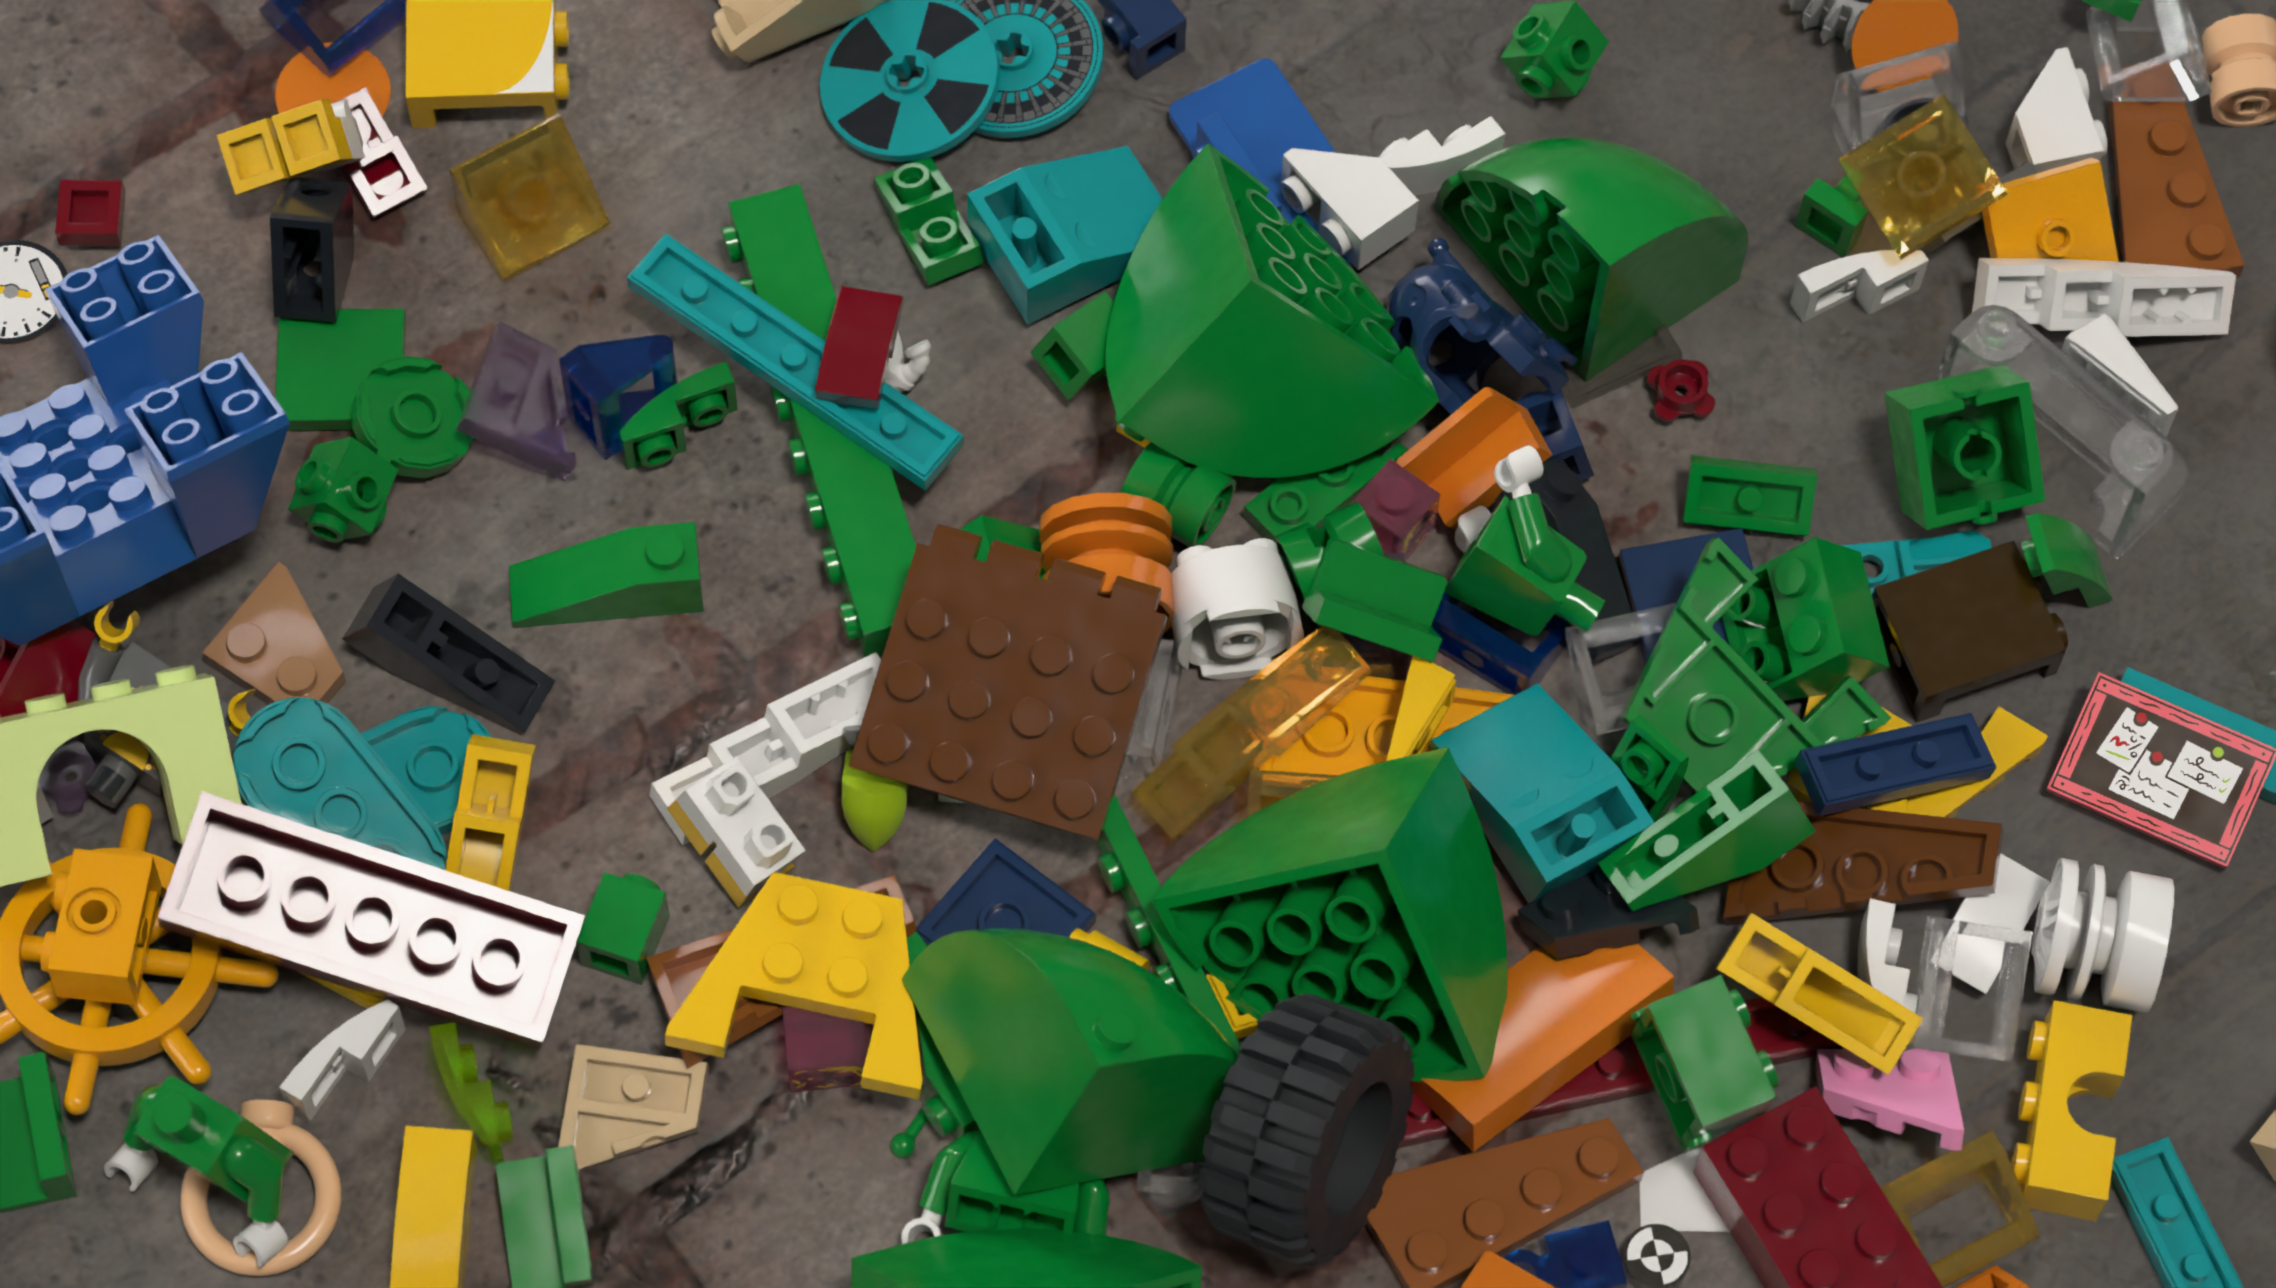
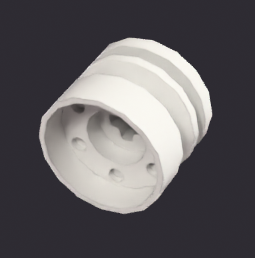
M2060 858L2054 869L2051 882L2041 896L2035 920L2031 950L2035 965V992L2053 995L2059 984L2063 968H2066L2067 999L2079 1000L2093 973L2101 975L2100 988L2104 1006L2148 1013L2155 1001L2167 954L2174 907L2173 879L2129 871L2120 884L2116 898L2107 897L2104 866L2097 864L2090 866L2081 892L2078 891V861Z

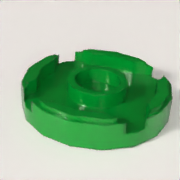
M402 356L381 362L363 379L351 404L352 429L357 440L398 468L397 474L400 476L428 478L448 472L464 458L478 430L477 406L468 386L457 375L453 379L448 373L440 370L443 365L428 358Z

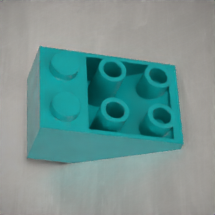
M1129 146L1021 167L967 193V224L981 245L984 257L1028 325L1122 279L1133 250L1163 199Z
M1538 683L1429 742L1432 751L1449 747L1472 800L1484 834L1528 904L1540 899L1547 892L1560 888L1596 869L1599 866L1598 862L1655 823L1621 769Z

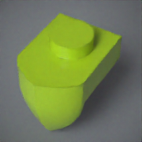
M847 749L842 777V808L844 818L857 839L870 851L874 852L886 844L901 825L907 806L909 786L851 769L849 763L854 749Z

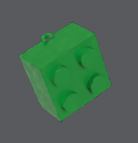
M2001 364L1884 392L1901 511L1924 529L1930 530L1971 520L1975 524H1988L1998 519L1997 513L2046 501L2030 381ZM1988 512V515L1980 516V513Z
M1721 975L1652 1002L1630 1015L1632 1021L1637 1022L1630 1034L1684 1154L1702 1147L1764 1114L1777 1098L1773 1089L1779 1086V1082L1772 1061L1764 1050L1755 1051L1746 1031V1028L1751 1026L1747 1006L1736 989L1728 991Z

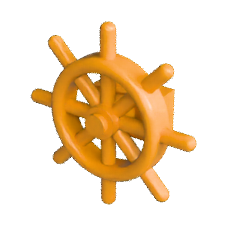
M136 803L128 808L119 848H98L92 850L74 848L73 855H69L54 863H51L49 860L52 875L28 880L13 896L0 919V996L6 1008L5 1011L0 1013V1045L19 1032H22L30 1041L47 1053L72 1062L63 1101L65 1109L72 1115L84 1114L89 1109L99 1066L133 1063L149 1058L164 1050L189 1082L196 1085L206 1083L212 1074L211 1066L186 1034L199 1022L207 1011L217 991L218 984L228 983L266 988L274 985L279 975L277 967L272 963L261 960L223 956L222 947L192 938V953L149 948V945L170 932V930L160 928L158 915L161 906L159 908L157 906L159 897L165 898L176 865L155 854L145 852L152 821V812L143 803ZM55 910L59 915L56 931H47L45 936L33 935L41 922ZM24 961L41 963L42 971H47L51 980L30 993L25 984ZM147 974L183 978L172 996L162 1004L142 979V976ZM70 998L85 1000L80 1025L62 1020L50 1012ZM112 1003L129 1005L140 1018L123 1025L107 1027Z

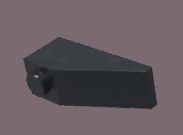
M1561 457L1542 462L1544 469L1542 477L1528 484L1531 493L1539 494L1548 526L1581 548L1587 555V560L1575 582L1605 599L1601 611L1586 633L1562 618L1560 620L1593 662L1634 648L1640 641V635L1598 505L1580 483L1577 475L1569 469ZM1503 490L1488 509L1489 512L1493 513L1504 496L1512 500V492L1508 493Z
M399 573L373 587L342 640L394 675L519 735L526 732L555 683L554 679Z

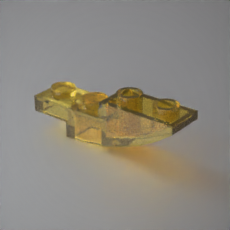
M1326 626L1320 627L1255 674L1203 717L1172 745L1176 751L1131 792L1170 838L1180 841L1272 755L1280 757L1374 670L1340 631Z

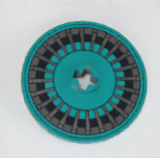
M951 0V2L964 7L974 14L986 27L994 42L1000 62V82L995 101L983 122L974 131L975 133L997 138H1017L1038 134L1070 118L1092 95L1103 69L1104 43L1098 21L1084 0ZM1015 48L1023 50L1024 56H1016L1012 64L1004 62L1003 56H1011Z

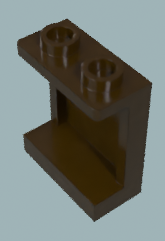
M2015 541L1874 587L1872 599L1883 636L1888 662L1916 723L1940 715L1945 700L2036 668H2039L2043 677L2057 673L2068 647L2066 629L2056 613H2049L2040 595L2042 592L2040 576L2032 577L2027 562L2023 560Z

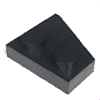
M1600 866L1560 888L1547 892L1540 899L1517 910L1521 931L1557 959L1588 954L1595 949L1603 947L1618 948L1640 943L1638 930L1672 923L1678 926L1680 935L1693 933L1700 929L1697 907L1681 896L1632 911Z

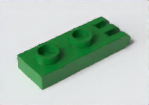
M1399 442L1383 455H1380L1378 452L1385 446L1355 461L1329 470L1278 478L1244 506L1243 518L1264 538L1274 542L1276 535L1307 522L1316 528H1320L1323 526L1326 514L1355 503L1397 468L1395 461L1407 452L1408 449Z

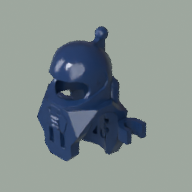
M1442 238L1432 239L1427 250L1433 258V262L1411 270L1397 282L1389 294L1387 311L1395 321L1389 328L1391 335L1398 343L1400 349H1404L1406 346L1412 348L1418 364L1432 381L1439 398L1438 404L1442 405L1450 415L1481 390L1480 385L1485 373L1491 364L1501 356L1524 377L1535 375L1550 392L1556 395L1570 380L1560 362L1566 361L1573 366L1578 361V358L1561 341L1555 338L1547 339L1542 329L1528 316L1519 312L1514 317L1502 305L1492 300L1449 252V245L1446 240ZM1442 341L1450 343L1452 345V356L1441 364L1432 365L1429 362L1432 344Z

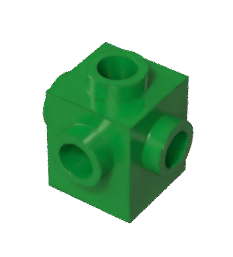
M1576 0L1534 4L1527 16L1515 26L1513 38L1500 59L1516 77L1517 85L1525 93L1532 96L1533 99L1576 96L1588 83L1591 76L1590 72L1608 45L1609 40Z
M353 437L315 444L309 459L304 462L296 475V490L287 510L307 522V528L313 535L329 542L338 543L344 539L371 535L386 514L387 504L385 501L399 469Z

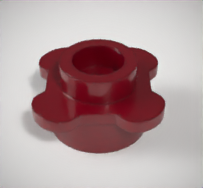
M1678 359L1669 362L1665 366H1655L1650 370L1647 383L1655 390L1657 403L1654 407V413L1660 420L1673 422L1678 416L1690 414L1704 418L1713 412L1715 399L1707 392L1708 369L1704 364L1698 361ZM1680 387L1686 389L1687 393L1685 395H1678L1675 390Z

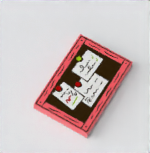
M2098 672L2046 791L2226 869L2276 758V748Z

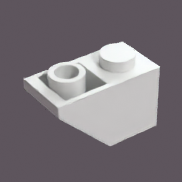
M2068 47L2055 50L2015 113L2006 140V146L2014 169L2029 161L2036 173H2040L2089 158L2100 161L2101 157L2107 153V137L2104 126L2100 120H2093L2087 104L2089 101V86L2086 75L2081 68L2075 69Z
M1292 148L1283 154L1280 190L1284 199L1297 213L1305 212L1319 227L1320 235L1340 256L1344 255L1357 270L1415 231L1419 200L1379 157Z

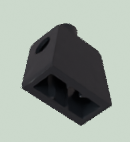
M302 177L291 178L288 180L270 215L274 317L336 323L354 259L353 189L351 184L344 181ZM320 261L321 264L316 277L309 276L304 272V267L308 263Z

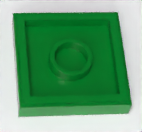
M404 308L340 309L336 323L279 317L275 399L286 413L290 422L288 431L353 430L351 404L363 379L381 362L405 356L406 314Z

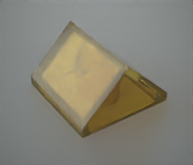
M1945 93L1838 158L1840 165L1869 210L1881 233L1900 260L2008 195L2006 188Z
M558 113L449 169L457 213L502 280L611 224L564 120Z

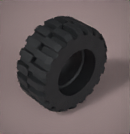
M1302 994L1284 999L1275 1004L1274 1011L1266 1012L1257 1022L1255 1033L1248 1035L1240 1047L1241 1054L1235 1065H1231L1223 1081L1225 1083L1220 1100H1216L1210 1117L1213 1122L1209 1135L1205 1136L1202 1154L1205 1156V1163L1200 1169L1199 1185L1204 1190L1200 1197L1202 1207L1207 1213V1218L1220 1234L1304 1267L1333 1260L1335 1255L1342 1254L1349 1247L1351 1237L1359 1235L1366 1225V1217L1370 1210L1376 1208L1383 1194L1382 1188L1388 1175L1391 1176L1397 1158L1395 1156L1400 1141L1404 1140L1408 1123L1405 1121L1407 1111L1412 1107L1414 1091L1410 1087L1411 1081L1415 1077V1068L1413 1061L1410 1059L1413 1053L1410 1044L1394 1024L1313 994Z

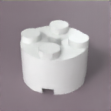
M1258 538L1248 541L1244 545H1231L1215 549L1198 545L1183 550L1177 556L1178 567L1172 572L1175 613L1171 619V627L1178 659L1183 667L1188 670L1189 663L1200 666L1202 676L1211 679H1239L1254 676L1271 669L1273 666L1271 657L1287 649L1288 658L1298 651L1304 639V630L1291 572L1285 558L1278 553L1277 544L1273 540Z

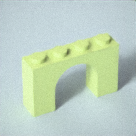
M194 665L174 667L156 672L157 684L131 689L130 679L110 681L91 686L92 698L66 703L64 693L41 696L25 701L27 712L0 717V887L52 875L37 808V784L41 771L52 753L64 742L81 733L93 730L124 732L133 736L148 750L155 761L160 775L173 840L181 845L185 841L201 792L241 804L215 677L206 673L196 675Z

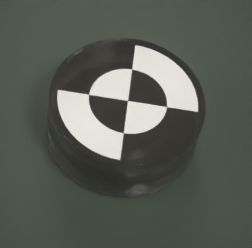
M1649 1224L1634 1231L1627 1240L1622 1255L1624 1275L1635 1288H1678L1684 1281L1691 1262L1690 1248L1685 1238L1674 1228L1663 1224Z

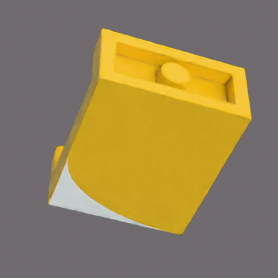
M406 0V102L412 129L437 128V109L542 106L546 122L559 121L558 100H569L568 63H558V47H569L567 10L557 11L555 0Z

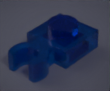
M1609 1220L1545 1235L1543 1240L1545 1255L1539 1256L1530 1250L1519 1249L1511 1251L1503 1257L1555 1288H1626L1628 1283Z

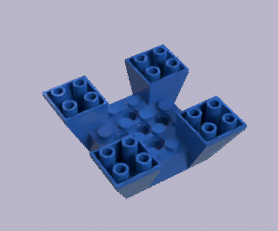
M160 235L146 241L131 243L124 247L119 254L90 268L75 270L66 275L61 282L45 289L88 378L77 384L65 385L54 391L50 397L19 412L8 413L0 417V637L18 646L34 640L256 530L290 422L282 407L243 352L228 359L216 360L198 373L204 301L199 290Z

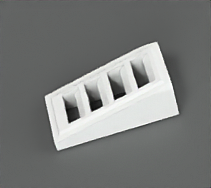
M2103 314L2071 332L2065 338L2058 358L2059 364L2075 379L2155 442L2166 438L2178 411V405L2109 316L2107 317L2106 314Z

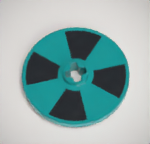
M891 0L854 19L835 39L822 66L820 97L826 116L833 129L842 140L858 152L876 159L894 162L926 159L958 145L983 122L998 92L1000 82L999 57L986 27L974 14L964 7L948 0ZM912 70H918L921 78H912L908 87H902L899 79H908Z

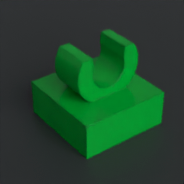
M1849 173L1841 179L1835 188L1817 177L1803 195L1794 226L1841 257H1847L1859 242L1869 211L1862 206L1863 202L1859 200L1867 191L1868 185Z

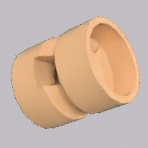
M2240 14L2216 21L2206 28L2202 35L2206 71L2212 77L2208 88L2213 118L2221 124L2232 127L2257 126L2276 120V20L2262 14Z

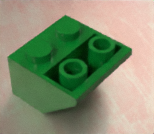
M1814 537L1751 570L1758 580L1722 615L1729 646L1782 701L1825 695L1845 676H1852L1859 683L1890 667L1861 552L1818 537Z

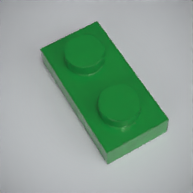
M1691 455L1683 508V522L1809 536L1818 477L1817 470L1814 468Z

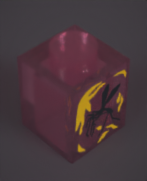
M1389 459L1352 503L1358 501L1363 507L1377 535L1384 555L1406 562L1434 530L1441 494Z
M784 1007L783 1019L790 1092L861 1086V1076L874 1025L799 1008Z

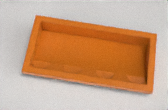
M1639 944L1618 948L1603 947L1595 949L1588 954L1557 959L1542 946H1539L1508 969L1507 999L1498 1029L1493 1061L1485 1078L1463 1081L1421 1079L1422 1082L1411 1081L1410 1088L1475 1152L1628 1038L1637 1023L1632 1021L1630 1015L1652 1002L1674 994L1675 976Z

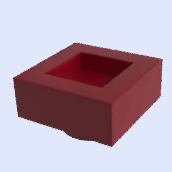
M60 179L55 229L59 246H121L126 196L122 180Z

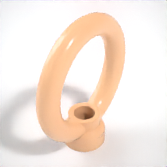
M249 1100L241 1103V1116L293 1151L294 1155L304 1163L310 1172L315 1189L314 1207L306 1225L295 1237L287 1242V1246L261 1268L257 1266V1257L253 1250L244 1257L239 1256L235 1251L233 1243L221 1235L213 1224L207 1204L210 1182L189 1169L185 1173L181 1188L180 1206L186 1231L197 1249L207 1259L225 1270L247 1276H269L291 1270L311 1258L328 1240L336 1225L342 1201V1188L338 1169L328 1150L315 1136L293 1125L295 1107L292 1104L276 1100Z

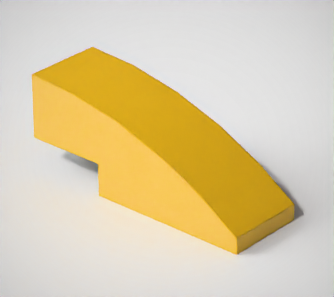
M475 734L471 735L467 744L458 805L454 814L445 871L511 891L536 745Z
M1751 912L1716 967L1719 971L1887 1075L1892 1071L1924 1019Z
M405 1126L396 1204L390 1288L464 1287L472 1224L470 1204L478 1149L473 1130Z

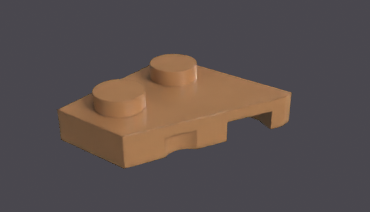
M279 561L202 652L206 664L245 690L256 689L254 696L268 705L279 700L295 697L316 699L328 704L346 683L343 670L289 570Z

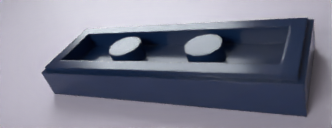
M1972 713L1800 750L1794 760L1818 817L1989 779L1997 768Z

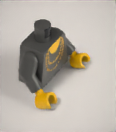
M114 601L107 603L95 616L94 626L99 637L93 639L79 675L77 701L92 698L91 686L110 681L130 679L131 689L157 684L155 673L172 668L132 641H130L125 650L120 642L134 633L139 626L140 616L136 610L130 614L126 623V629L123 630L116 629L109 622V611L113 608ZM256 689L238 693L231 699L229 704L219 699L232 761L237 739L243 727L251 718L247 713L246 703L254 695ZM93 730L84 733V747L102 760L83 785L86 791L94 798L109 807L115 808L134 782L154 795L160 797L164 794L155 761L148 750L137 739L127 733L116 730Z

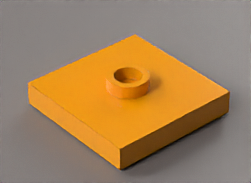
M2089 158L1978 190L1990 258H2043L2119 262L2101 162L2099 160Z

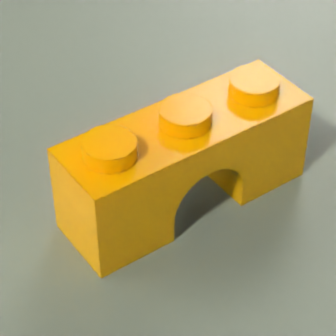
M2054 1000L2044 1022L2034 1020L2028 1041L2027 1059L2037 1061L2035 1081H2025L2018 1111V1120L2029 1122L2026 1144L2017 1142L2015 1145L2009 1176L2010 1182L2020 1183L2018 1207L2095 1222L2108 1201L2116 1138L2093 1134L2081 1128L2070 1115L2067 1100L2078 1095H2095L2113 1099L2125 1076L2133 1015Z

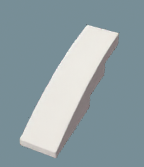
M1979 258L1971 318L1981 325L2039 324L2048 331L2077 330L2106 314L2107 317L2109 316L2125 337L2228 335L2236 275L2229 271L2114 261Z
M875 652L767 704L764 718L710 743L706 757L651 783L649 796L682 846L690 841L667 808L687 788L735 756L740 759L769 799L799 782L844 753L847 749L855 746L850 745L846 741L843 728L853 725L861 727L881 662L878 654Z

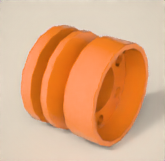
M1092 493L1070 497L1053 504L1040 517V553L1044 554L1042 567L1047 572L1042 576V579L1048 580L1055 558H1060L1106 572L1105 582L1100 595L1106 598H1110L1117 576L1162 588L1156 612L1165 614L1168 618L1164 634L1171 628V619L1175 613L1172 573L1168 569L1173 557V544L1170 542L1172 516L1164 505L1147 497L1127 493Z

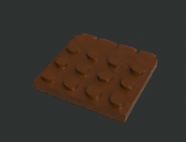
M938 523L930 546L917 543L849 767L1100 842L1168 619L1165 614L1156 612L1162 588L1117 576L1111 596L1106 598L1100 596L1106 577V572L1055 558L1049 578L1044 580L1038 578L1044 554L993 540L986 562L979 561L977 557L982 543L981 535Z

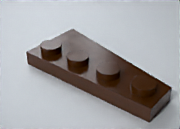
M1797 801L1816 832L1764 869L1729 880L1723 918L1726 926L1743 924L1750 912L1764 921L1866 909L1870 899L1903 905L1995 894L2003 839L2002 823L1855 808L1818 817L1813 803Z

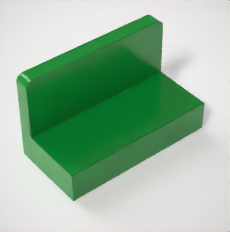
M1331 538L1326 544L1302 608L1317 624L1434 662L1443 638L1431 625L1445 592L1447 579L1436 572L1336 538Z
M45 1051L18 1057L21 1077L0 1082V1213H7L77 1196L56 1075Z
M573 1145L546 1149L545 1156L500 1162L496 1166L512 1288H576L594 1285L577 1157Z

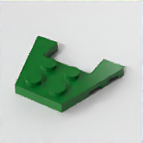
M1719 537L1712 538L1705 545L1619 717L1629 727L1631 721L1640 714L1689 756L1687 771L1682 783L1693 794H1696L1756 750L1761 752L1781 777L1787 774L1788 771L1796 768L1794 760L1800 750L1856 738L1867 731H1873L1885 725L1891 719L1852 676H1845L1800 720L1713 629V624L1758 578Z

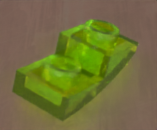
M456 1023L430 1026L434 1054L455 1116L463 1130H473L477 1150L491 1166H497L500 1162H505L502 1142L514 1140L508 1100L496 1102L491 1080L479 1082L473 1043L461 1045Z

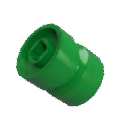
M1150 442L1129 471L1120 493L1147 497L1164 505L1172 516L1171 537L1188 547L1204 545L1214 533L1232 501L1237 482L1224 473L1203 466L1192 467L1191 463L1168 453Z
M1358 501L1326 514L1323 526L1320 528H1316L1307 522L1275 536L1278 552L1285 558L1290 568L1295 594L1302 606L1329 539L1336 538L1384 555L1373 526Z

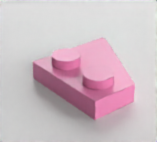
M1845 1048L1817 1049L1815 1063L1817 1087L1833 1114L1849 1119L1866 1120L1875 1127L1900 1135L1904 1131L1906 1123L1941 1133L1940 1147L1951 1151H1962L1964 1125L1949 1052L1930 1051L1922 1048L1903 1051L1892 1071L1887 1075Z

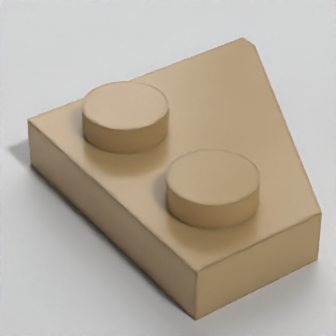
M576 1044L558 1147L573 1145L577 1157L578 1171L699 1132L709 1072L707 1062H698L687 1069L684 1060L679 1058Z

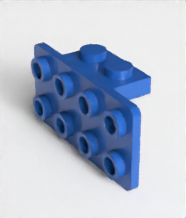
M1266 58L1257 60L1171 104L1169 120L1192 153L1193 159L1209 143L1268 187L1270 190L1265 197L1277 207L1286 220L1291 223L1299 214L1319 233V227L1305 212L1300 214L1294 211L1281 193L1280 183L1283 154L1292 148L1336 152L1275 62ZM1342 255L1341 257L1350 265V267H1353V264L1344 255Z

